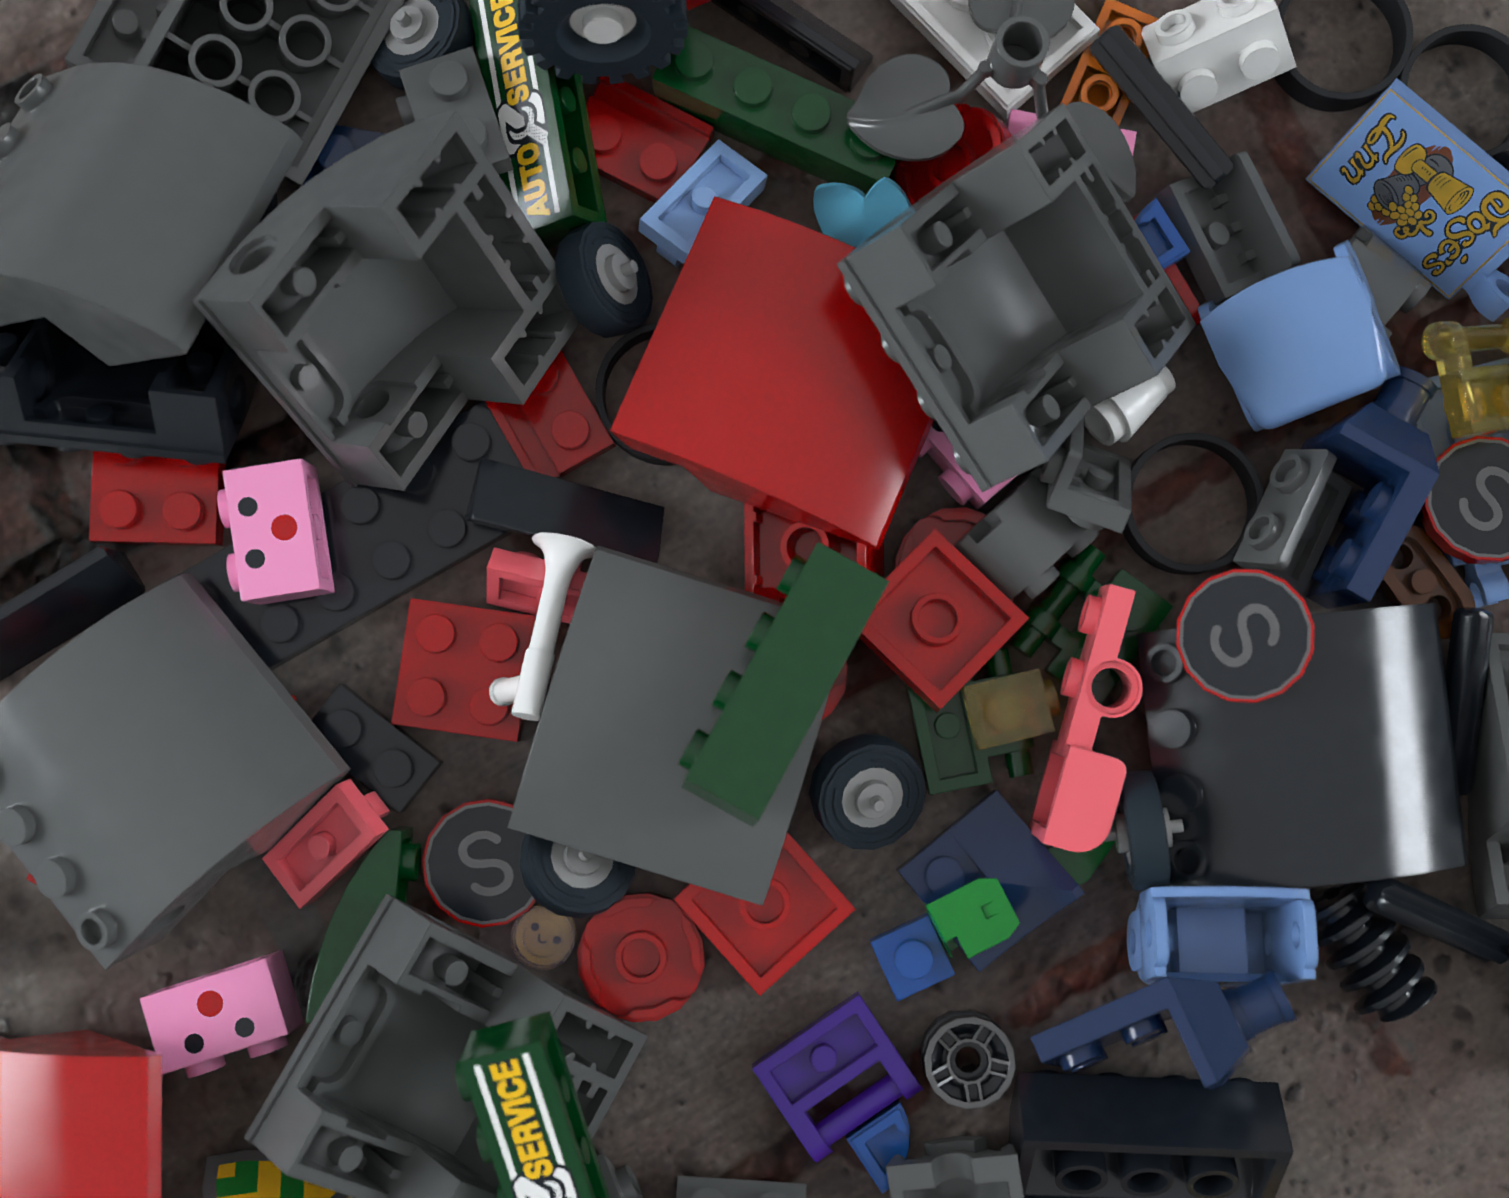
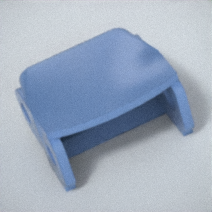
M1349 240L1341 242L1334 247L1336 255L1334 258L1309 262L1284 270L1243 289L1220 305H1215L1214 301L1210 300L1198 307L1201 318L1200 323L1218 365L1232 385L1245 417L1255 432L1280 427L1382 385L1384 381L1401 375L1394 350L1379 317L1374 295Z
M1234 886L1150 887L1140 893L1136 910L1129 915L1127 923L1129 965L1132 971H1138L1139 978L1148 985L1167 977L1218 982L1221 987H1237L1262 977L1263 973L1270 970L1274 971L1280 985L1316 979L1315 968L1318 964V942L1315 906L1313 901L1310 900V890Z

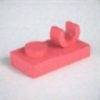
M494 547L487 565L486 603L537 615L544 585L545 559H541L530 552H512ZM582 562L575 571L567 592L561 622L571 623L587 572L581 571Z
M347 779L336 784L262 860L298 908L302 909L322 896L389 830L381 818L387 816L391 811L375 791L363 796L353 781Z

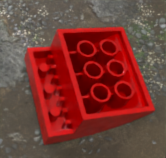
M714 196L610 432L630 449L685 467L711 492L879 550L934 419L930 418L921 408L917 397V390L900 363L893 361L885 352L881 342V333L865 308L855 303L846 290L844 276L836 264L852 252L855 247L795 222Z
M88 1029L13 1039L0 1036V1198H161L162 1055Z

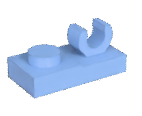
M718 139L640 218L638 231L657 245L656 252L678 268L681 263L684 265L714 196L749 206L765 189L768 175Z

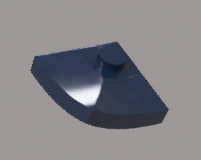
M992 790L896 869L923 904L924 902L929 904L978 878H998L1020 924L1010 938L968 959L979 972L1042 923L1085 893L1045 846L1031 834L1032 831L998 790ZM953 938L954 943L966 956L958 938Z

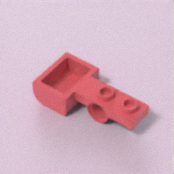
M1108 584L1100 586L1097 596L1088 594L1079 618L1078 632L1087 635L1080 659L1071 657L1063 675L1060 694L1068 696L1069 699L1058 739L1052 740L1028 826L1032 831L1031 834L1043 844L1072 852H1086L1098 847L1110 833L1126 777V767L1121 760L1093 751L1092 748L1101 717L1117 718L1127 715L1135 709L1142 696L1143 685L1138 671L1127 661L1118 658L1136 593L1134 590ZM1109 668L1119 675L1123 688L1121 696L1115 703L1103 706L1095 700L1092 694V682L1097 673Z

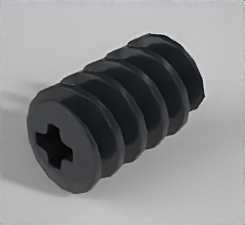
M1367 881L1335 884L1313 900L1316 922L1322 921L1325 926L1317 934L1318 947L1336 944L1338 950L1326 961L1329 969L1335 970L1348 966L1351 968L1352 972L1340 982L1342 991L1351 992L1364 989L1366 994L1353 1007L1356 1014L1364 1015L1377 1011L1380 1021L1391 1022L1408 1017L1424 1007L1434 998L1438 992V986L1433 979L1428 976H1422L1425 968L1421 958L1414 954H1407L1411 948L1407 935L1401 932H1393L1397 922L1366 908L1362 897L1368 891L1367 887H1365Z

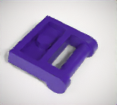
M858 991L752 1063V1070L816 1163L833 1152L830 1145L904 1095L909 1100L923 1090L920 1082ZM878 1061L882 1063L889 1074L818 1123H815L810 1117L807 1110Z

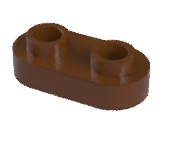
M1412 525L1399 548L1404 556L1403 565L1399 569L1390 565L1379 588L1393 606L1427 604L1431 597L1437 599L1442 607L1441 615L1438 618L1440 640L1449 639L1454 611L1462 607H1475V600L1468 586L1435 542L1423 529Z

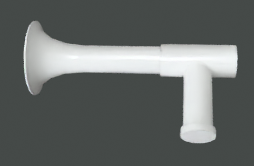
M538 533L532 537L533 543L543 551L546 569L529 649H526L521 673L510 678L501 677L495 679L489 687L490 699L494 704L508 706L513 703L511 714L515 717L531 721L540 720L555 660L554 649L572 577L581 562L585 559L593 558L596 549L594 545L582 539L558 533Z

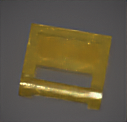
M1509 317L1500 324L1462 327L1455 321L1433 322L1428 325L1422 335V349L1429 359L1436 361L1444 398V411L1448 418L1452 439L1509 432V364L1473 367L1470 352L1496 349H1501L1509 354Z

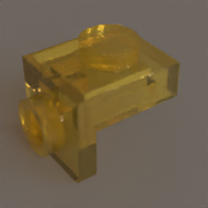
M1039 668L961 688L977 750L1055 732L1052 717L1060 715L1059 700L1052 680L1050 678L1042 680Z

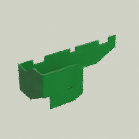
M1115 841L1103 842L1098 847L1086 852H1072L1054 846L1047 850L1078 885H1081L1090 879ZM978 878L929 904L924 902L927 910L926 913L947 954L951 958L953 957L950 951L958 948L952 940L955 937L958 938L969 959L1010 938L1020 924L998 878Z

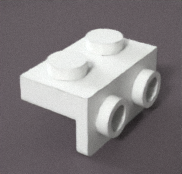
M1201 0L1184 9L1168 12L1158 21L1142 28L1141 34L1154 67L1192 113L1297 67L1278 7L1274 0Z

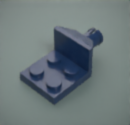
M1399 366L1401 375L1384 381L1373 402L1347 414L1306 440L1301 448L1327 449L1337 457L1332 471L1364 488V491L1357 490L1342 509L1338 521L1344 525V528L1334 546H1325L1311 577L1314 582L1306 598L1326 609L1371 601L1440 475L1429 434L1417 428V422L1429 399L1432 400L1435 395L1437 386L1429 378L1412 369Z
M1273 970L1263 973L1262 977L1233 989L1229 987L1223 991L1218 982L1167 977L1030 1038L1041 1063L1057 1067L1062 1066L1064 1072L1071 1070L1072 1073H1076L1108 1059L1104 1047L1123 1039L1126 1045L1131 1044L1132 1047H1137L1167 1034L1169 1031L1164 1021L1172 1018L1204 1087L1214 1090L1225 1085L1251 1049L1247 1041L1256 1038L1255 1035L1265 1032L1272 1027L1284 1022L1290 1023L1297 1020Z

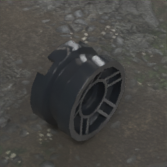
M969 1008L963 1011L950 1010L935 1018L924 1032L920 1045L921 1066L934 1092L948 1104L963 1109L983 1108L1000 1099L1011 1085L1016 1068L1014 1049L1000 1026L985 1013ZM964 1047H972L976 1049L980 1064L976 1066L971 1063L968 1066H962L960 1070L955 1062L956 1054Z

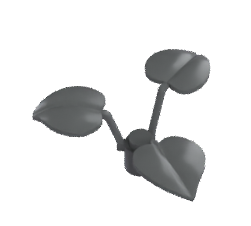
M968 0L969 11L976 26L985 32L997 33L987 59L979 63L977 70L958 89L950 92L949 76L946 70L936 61L919 54H904L889 59L877 67L868 77L857 100L848 111L846 119L849 128L863 143L885 156L909 162L932 160L950 151L962 137L964 121L954 104L966 99L989 77H992L997 84L1009 89H1019L1030 85L1033 88L1037 119L1048 113L1045 89L1048 77L1040 68L1049 51L1050 39L1062 31L1069 22L1074 10L1075 0ZM1078 101L1066 105L1123 203H1128L1136 194V168L1129 145L1119 126L1105 111L1092 104Z

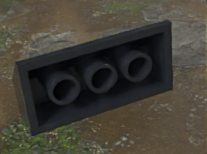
M1053 1070L1017 1073L1009 1112V1143L1014 1146L1018 1156L1024 1198H1275L1294 1153L1278 1082H1254L1247 1078L1238 1077L1228 1079L1225 1085L1210 1090L1204 1087L1201 1079H1189L1181 1075L1154 1078L1129 1077L1114 1072L1098 1075L1060 1074Z

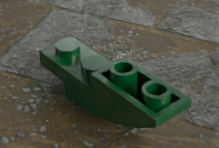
M399 826L388 830L366 856L348 884L331 918L319 951L310 987L305 1023L310 1024L386 893L407 903L409 881H417L421 866V844L412 842L414 827Z

